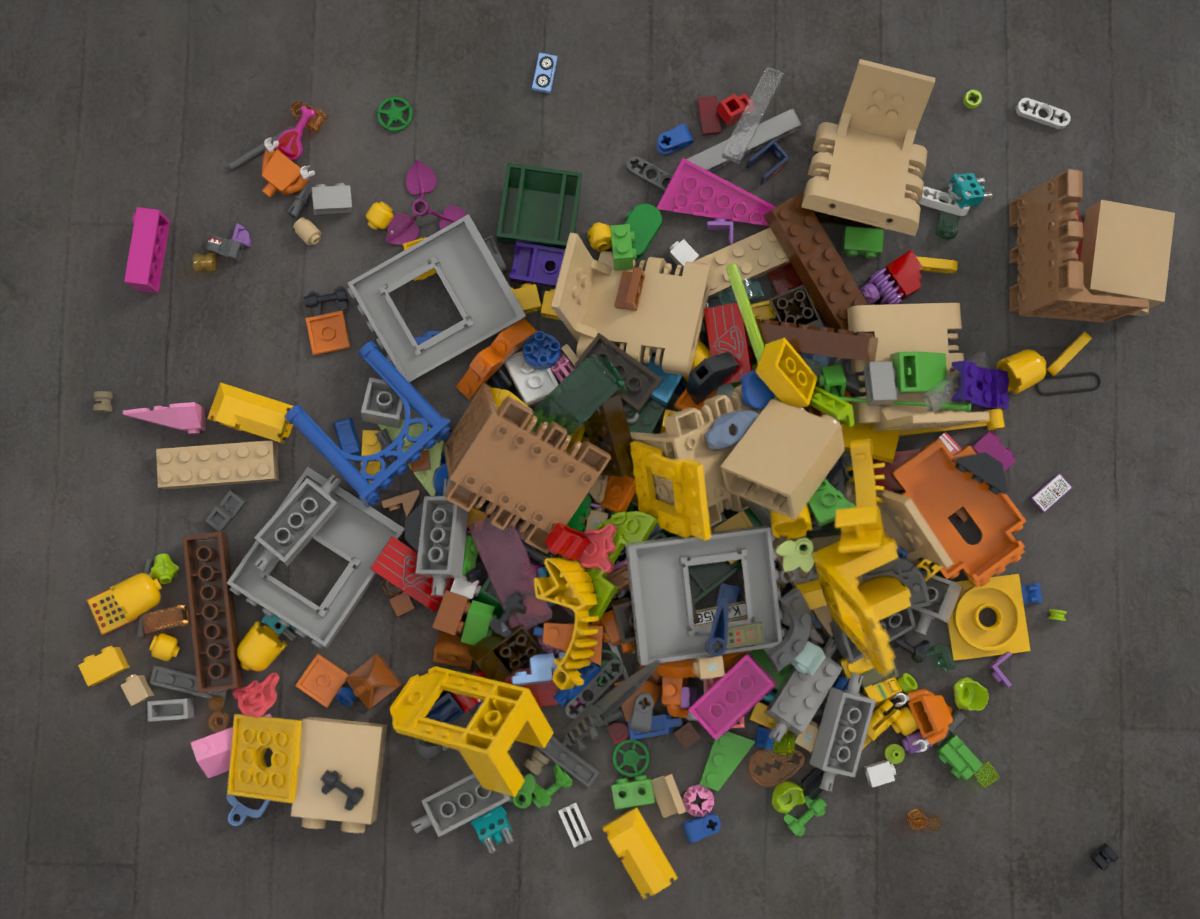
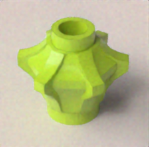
M169 554L155 556L154 566L151 568L149 575L151 578H157L161 584L170 583L172 578L178 576L179 566L172 562Z

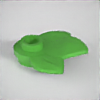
M532 773L527 774L525 777L523 776L525 780L517 795L515 797L511 796L512 800L508 801L514 802L518 808H527L532 803L531 794L536 789V781ZM521 795L525 796V801H522Z

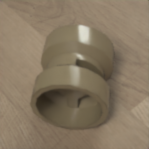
M106 391L93 392V399L95 400L93 412L112 413L113 406L111 405V400L113 399V393Z
M535 748L531 753V759H527L523 765L539 776L542 772L541 767L547 765L550 759Z

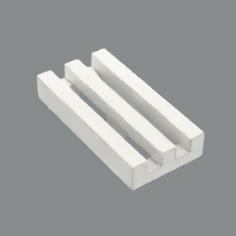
M576 802L558 810L574 848L586 841L592 840ZM572 808L575 809L587 837L583 838L571 812ZM566 811L577 833V836L579 838L578 841L575 840L572 830L564 815V812Z

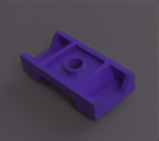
M516 241L513 267L509 277L510 281L556 287L565 249ZM552 262L556 265V268L553 271H547L545 265Z
M966 360L952 362V367L961 372V388L951 397V401L959 403L968 402L972 406L989 410L1008 409L1009 377L1007 371L978 367L976 363Z

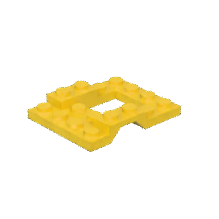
M639 441L630 443L639 512L654 516L658 519L659 528L681 537L687 538L692 535L704 541L710 539L711 532L703 464L690 459L671 460L663 456L662 449ZM653 474L672 481L675 506L656 499Z

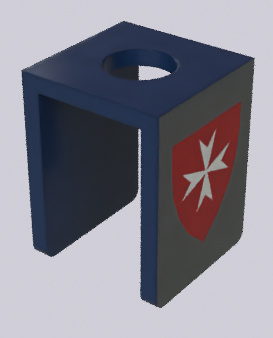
M774 139L748 160L746 166L749 169L770 151L780 161L762 176L760 182L762 185L786 167L790 159Z

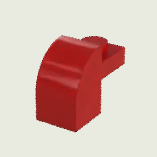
M746 93L739 97L734 94L720 101L716 110L725 124L730 126L737 123L740 118L752 113L755 110V106Z

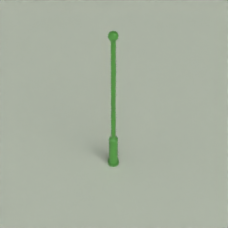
M834 395L843 401L867 403V399ZM894 401L892 403L894 405L937 407L941 410L971 411V403L968 402L923 403Z

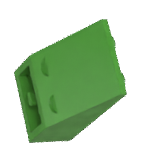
M916 351L897 352L890 355V361H892L893 368L896 370V378L894 380L895 387L898 388V394L948 392L946 353Z

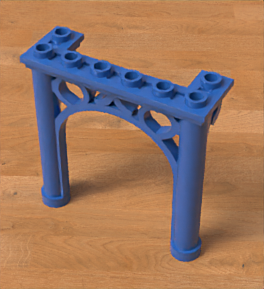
M373 341L365 344L358 354L401 398L405 407L403 428L398 437L388 447L371 455H351L341 450L300 405L294 406L285 415V419L290 424H294L360 495V499L366 508L369 505L373 506L379 501V496L381 495L379 490L382 488L386 489L396 475H402L407 470L406 466L419 460L422 456L421 453L425 449H431L436 444V441L438 443L442 440L446 441L453 431L451 421L443 418L384 357ZM410 406L421 418L411 419ZM421 424L424 426V431L418 437H411L408 434L410 425ZM406 436V439L409 442L415 444H413L406 452H403V445L405 444V440L403 439ZM382 457H386V459L395 457L398 459L386 469V463ZM350 461L363 462L361 466V473L354 467V465ZM369 462H380L382 467L375 475H368L366 473V467Z

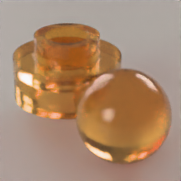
M213 696L208 701V707L214 713L210 716L208 725L214 732H221L227 729L230 723L228 715L221 712L224 700L220 696ZM218 718H221L223 720L222 725H219L217 723Z
M921 809L912 810L907 815V822L913 830H920L925 826L931 831H937L941 828L942 822L938 816L931 815L927 817Z

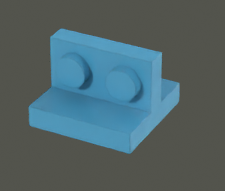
M651 356L650 362L648 364L645 363L644 366L659 376L662 381L650 398L666 406L672 398L682 375L665 373L662 369V363L660 366L655 365V357Z

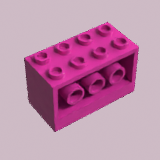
M747 654L688 710L717 740L778 683L751 654Z

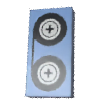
M539 53L532 90L551 93L557 56Z

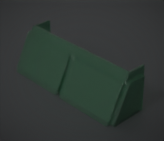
M593 354L590 357H586L551 392L550 396H547L532 410V416L537 417V422L532 430L536 432L542 422H546L548 425L554 422L567 430L566 435L570 436L617 390L628 391L623 385L625 383L608 359Z

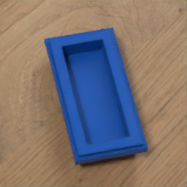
M352 417L333 422L340 449L351 455L362 454Z

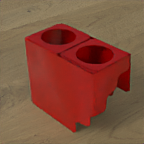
M909 250L885 267L886 271L884 273L891 275L889 277L890 281L895 280L893 285L894 287L899 286L897 291L898 293H903V300L918 292V289L921 288L919 281L923 277L919 271L923 269V266L912 250Z

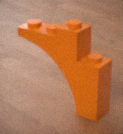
M523 318L499 333L491 346L476 355L469 365L470 368L456 388L468 400L472 399L482 384L486 383L510 357L519 351L523 344L537 330Z

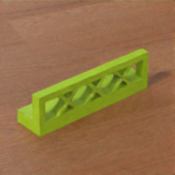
M815 386L809 403L810 406L826 415L832 416L849 427L855 425L851 404Z

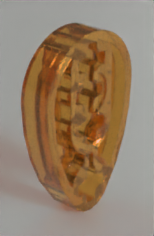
M778 746L773 747L772 750L763 748L751 756L748 765L749 773L758 784L766 787L775 786L797 773L804 764L805 757L802 752L789 747ZM793 754L800 756L801 759L798 760V764L789 761L793 758ZM775 759L782 762L778 770L772 767L769 773L766 770H762L761 775L753 773L756 765L764 767L765 762L772 765Z

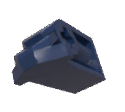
M445 691L438 697L425 718H434L435 720L438 719L439 722L450 724L462 715L464 710L452 693Z

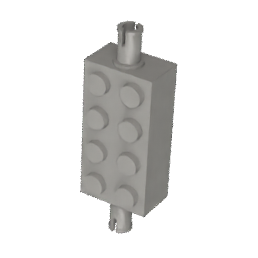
M331 474L322 487H318L307 478L254 537L265 547V551L253 564L261 571H264L274 558H278L288 566L340 507L331 498L330 494L341 481Z
M444 479L443 496H424L416 574L433 578L431 595L444 597L445 579L462 578L469 512L446 500L445 494L452 482L450 479L448 481Z
M830 638L827 640L822 649L825 659L813 676L808 673L802 674L793 665L765 710V714L777 721V724L769 734V737L771 739L774 738L775 742L779 743L787 729L795 735L804 733L843 667L831 659L837 649L836 643L834 644L835 640Z
M851 672L848 688L845 691L830 688L810 760L811 765L824 770L819 788L827 791H832L836 774L855 777L876 700L860 695L859 689L864 676Z
M473 773L423 799L422 803L427 814L412 821L411 824L413 827L421 824L414 828L416 833L432 825L438 837H441L512 800L509 795L483 788Z

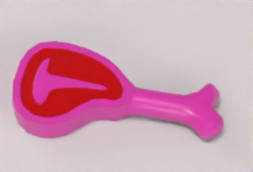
M301 106L302 116L297 126L285 131L277 139L279 146L276 147V150L280 151L290 160H296L302 155L301 138L303 129L308 120L316 115L315 110H309L306 106Z

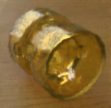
M194 254V271L196 273L203 272L204 270L215 272L217 267L215 254Z

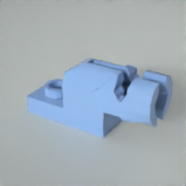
M559 652L557 658L563 659L566 652ZM539 654L530 658V674L527 675L526 671L515 673V676L511 678L512 685L521 686L551 682L552 673L557 668V665L553 662L555 660L554 654Z

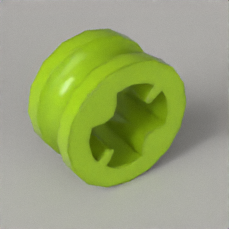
M970 90L964 96L963 103L967 108L974 109L982 101V95L977 90ZM972 96V98H976V101H969V98Z
M1049 609L1051 615L1048 616V619L1066 621L1064 615L1067 614V611Z

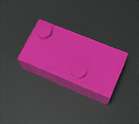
M137 207L136 213L132 217L134 226L124 282L136 291L158 293L170 220L160 210Z

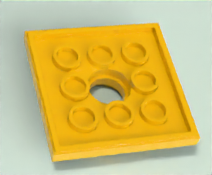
M1019 574L990 577V581L982 587L973 586L969 580L955 582L962 586V589L947 623L953 661L1003 655L1007 651L1011 653L1031 651ZM984 608H991L996 613V622L990 627L983 626L979 621V613Z
M234 714L227 794L295 803L297 775L300 764L302 720L264 716L254 718L253 716ZM268 748L273 752L271 767H268L265 762V752Z

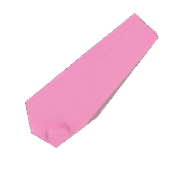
M195 402L170 404V408L154 406L152 411L149 408L123 411V415L130 418L178 429L191 435L200 434V431H206L205 408Z
M270 713V714L265 715L264 717H272V716H271V713ZM233 727L191 742L196 760L208 778L229 771Z

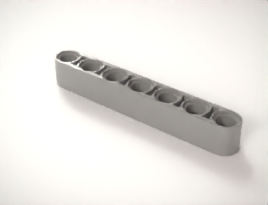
M790 109L686 160L709 172H713L765 147L773 139L777 141L796 132L802 125L795 111Z

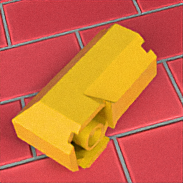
M220 382L207 419L213 422L218 421L221 425L284 444L285 440L283 438L289 437L293 424H290L285 419V415L294 406Z
M637 806L602 826L604 832L608 831L607 838L617 856L621 857V862L643 899L647 898L646 893L652 896L671 884L669 880L672 877L674 881L678 878Z

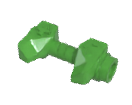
M554 765L552 768L556 780L554 784L546 790L536 784V789L533 792L535 796L532 801L539 809L542 806L547 807L552 801L550 796L561 787L569 788L572 785V778L558 765Z
M804 796L809 810L799 820L788 813L783 816L784 821L796 836L804 834V825L814 815L819 817L825 814L824 809L827 804L820 797L811 800L808 796Z

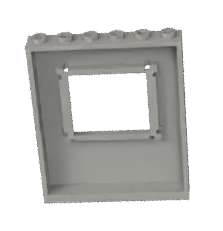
M469 214L348 282L349 288L347 290L353 299L356 297L359 303L357 307L360 313L368 318L367 325L371 332L375 331L379 337L376 340L381 349L385 348L387 351V360L392 365H395L396 369L409 383L527 317ZM435 268L464 320L418 345L388 293Z
M307 467L278 510L307 478L318 487H322L328 479ZM339 486L334 489L330 496L340 507L316 533L313 539L350 563L320 607L269 575L278 563V558H274L264 571H261L253 564L265 551V547L257 540L227 582L231 586L230 591L238 596L241 593L247 596V602L255 607L257 604L264 607L262 611L270 617L275 614L280 618L278 622L286 627L292 625L296 628L295 633L303 638L306 635L313 639L311 643L320 649L322 646L329 647L376 577L377 573L369 568L390 537L393 536L400 541L405 534V528L370 506L366 508L361 500Z
M762 525L711 532V538L706 541L691 535L687 538L677 536L625 543L637 656L641 666L648 665L658 659L661 661L660 663L713 656L705 649V642L710 636L712 624L694 627L688 566L742 560L748 619L728 622V627L762 622L765 643L728 648L723 654L776 647L785 638V633L780 623V620H783V614L778 604L781 594L776 584V581L779 580V574L774 564V561H777V554L772 545V542L775 541V536L772 534L771 527ZM717 641L715 644H712V648L714 649V651L716 650V648H719V644H717Z

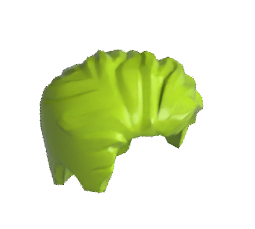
M966 677L957 681L953 686L955 703L959 709L980 711L986 707L989 694L987 689L981 686L979 682Z
M784 781L778 784L773 791L772 805L780 813H789L796 805H803L805 803L802 788L794 782Z

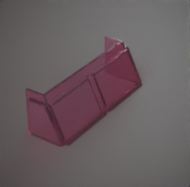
M490 517L469 526L470 530L466 531V534L471 533L503 610L505 611L506 609L504 601L507 596L517 592L524 597L522 604L527 607L526 614L514 611L508 619L510 627L513 628L522 624L527 630L552 619V610L548 601L536 598L534 578H537L533 566L530 565V559L516 527H510L507 524L505 529L502 530L491 524Z

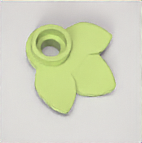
M803 537L796 541H784L776 549V553L784 556L783 569L786 572L801 567L807 573L813 567L814 560L811 553L814 546L808 538ZM802 544L807 545L805 550H800Z

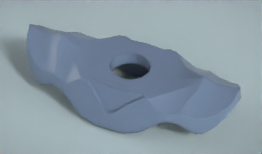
M740 410L719 416L714 421V426L705 434L709 450L725 449L741 440L759 414L750 410ZM731 424L734 425L736 430L733 436L729 433V426Z

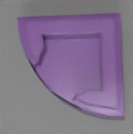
M237 223L231 241L235 240L241 242L244 246L251 247L250 234L242 225Z

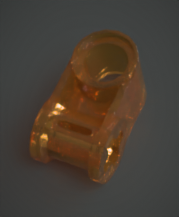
M295 101L290 108L294 119L299 122L302 114L297 115L296 112L301 109V106H306L309 110H315L316 115L310 118L305 126L315 133H320L322 124L329 118L328 115L303 101Z

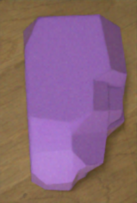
M868 283L859 289L868 305H873L880 299V294L872 283Z

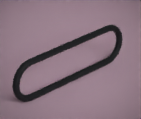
M1095 372L1044 377L1043 380L1095 375L1098 378V385L1093 388L1044 393L1039 389V383H1037L1036 390L1039 394L1046 396L1093 391L1100 387L1101 378Z

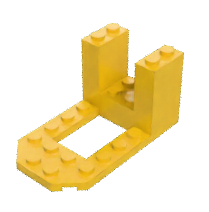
M884 529L886 545L883 549L839 553L840 541H837L811 553L830 616L882 677L894 669L892 661L894 654L887 644L890 642L885 630H882L878 621L911 606L909 600L911 597L910 591L906 586H902L898 578L879 576L859 585L857 576L898 558L896 552L898 549L897 543L893 538L888 537Z
M436 666L428 669L429 673L420 677L418 674L411 677L390 707L395 731L403 735L459 750L483 788L515 797L525 780L507 753L514 741L545 748L554 733L530 690ZM443 690L484 700L466 729L425 718Z

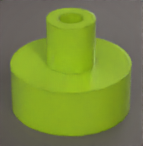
M904 673L898 678V684L903 692H913L918 688L916 680L910 674Z
M889 744L884 750V757L890 763L898 764L903 761L905 751L898 744Z

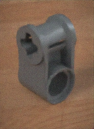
M640 693L636 697L630 730L650 733L653 699L650 694ZM643 697H646L647 701L650 702L645 707H642L641 703H639V700L642 701Z

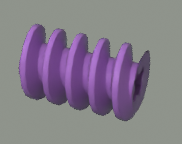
M886 268L878 270L867 278L870 279L868 283L875 285L879 291L880 298L883 297L880 302L881 305L899 304L903 301L900 299L903 293H896L899 286L892 287L895 280L888 281L891 275H884Z

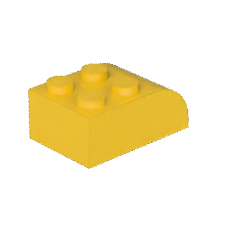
M785 338L766 344L756 369L758 376L784 404L794 407L809 406L818 377Z

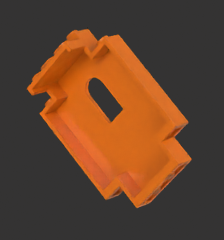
M936 438L891 471L890 475L903 491L899 495L911 498L954 563L949 568L942 567L938 571L941 576L952 580L962 570L973 586L982 587L990 581L989 578L994 574L999 575L1004 572L1006 565L1016 563L1022 558L1021 554L1025 552L1023 550L1025 546L1021 540L1015 539L1011 532L1016 533L1024 527L1022 524L1026 522V519L1007 494L999 493L996 495L988 490L989 486L984 482L979 484L971 478L972 475L967 471L962 473L955 468L956 464L952 462L953 458L976 454L970 445L964 446L952 455L940 438ZM961 507H964L981 531V540L975 545L967 544L948 519L950 515Z

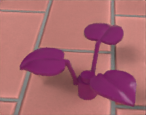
M416 160L410 167L406 178V186L412 195L421 193V196L412 205L414 211L412 220L405 213L394 215V218L388 225L386 241L391 244L403 245L404 243L414 241L418 237L420 230L414 224L418 215L424 217L430 213L441 218L439 222L440 230L467 215L463 209L454 205L445 207L443 215L430 209L429 204L423 200L424 192L429 193L435 189L437 177L432 169L419 160Z

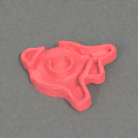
M610 523L601 530L591 529L583 532L591 543L578 559L581 566L589 569L600 568L605 573L613 571L614 565L608 558V555L616 550L613 536L617 531V527L614 524Z
M271 673L261 683L254 680L248 686L232 691L233 697L238 700V708L243 715L253 716L254 718L261 717L275 703L277 699L275 686L280 679L277 673Z

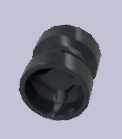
M1106 843L1100 846L1098 852H1093L1090 855L1092 861L1102 871H1105L1111 862H1115L1119 858Z

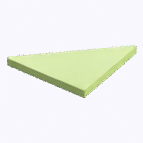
M402 420L400 428L378 424L381 430L387 429L393 442L400 434L405 420ZM421 424L410 425L409 436L418 437L424 431V426ZM406 436L403 439L405 440V444L403 445V452H406L413 444H415L409 442L406 439ZM443 440L439 443L436 441V444L429 449L431 470L413 472L430 496H436L433 476L435 469L441 466Z

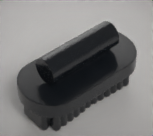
M502 367L487 380L492 388L508 390L512 394L516 390L513 381Z
M815 767L801 781L804 796L815 800L824 791V789L819 788L824 770Z

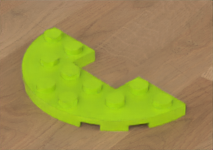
M624 511L611 515L610 519L599 523L594 529L601 530L610 523L617 527V531L613 536L616 550L608 555V558L614 565L625 543L647 541L658 523V519L639 511ZM584 567L585 572H588L592 578L591 582H593L595 590L593 593L596 594L597 605L588 610L589 616H599L600 620L619 587L606 578L608 573H605L602 569Z

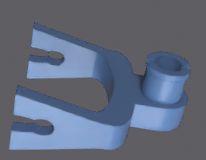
M227 795L228 802L234 806L228 815V821L233 826H239L243 824L247 816L260 818L272 800H265L259 810H254L243 805L235 795ZM237 814L241 817L238 822L235 820Z

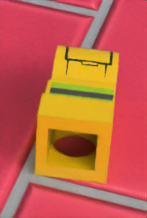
M890 678L883 683L865 687L862 695L876 700L875 708L886 700H892L898 693H903L896 678Z

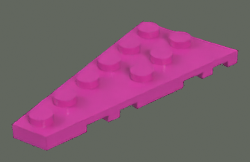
M682 157L656 208L659 210L769 226L763 215L776 206Z

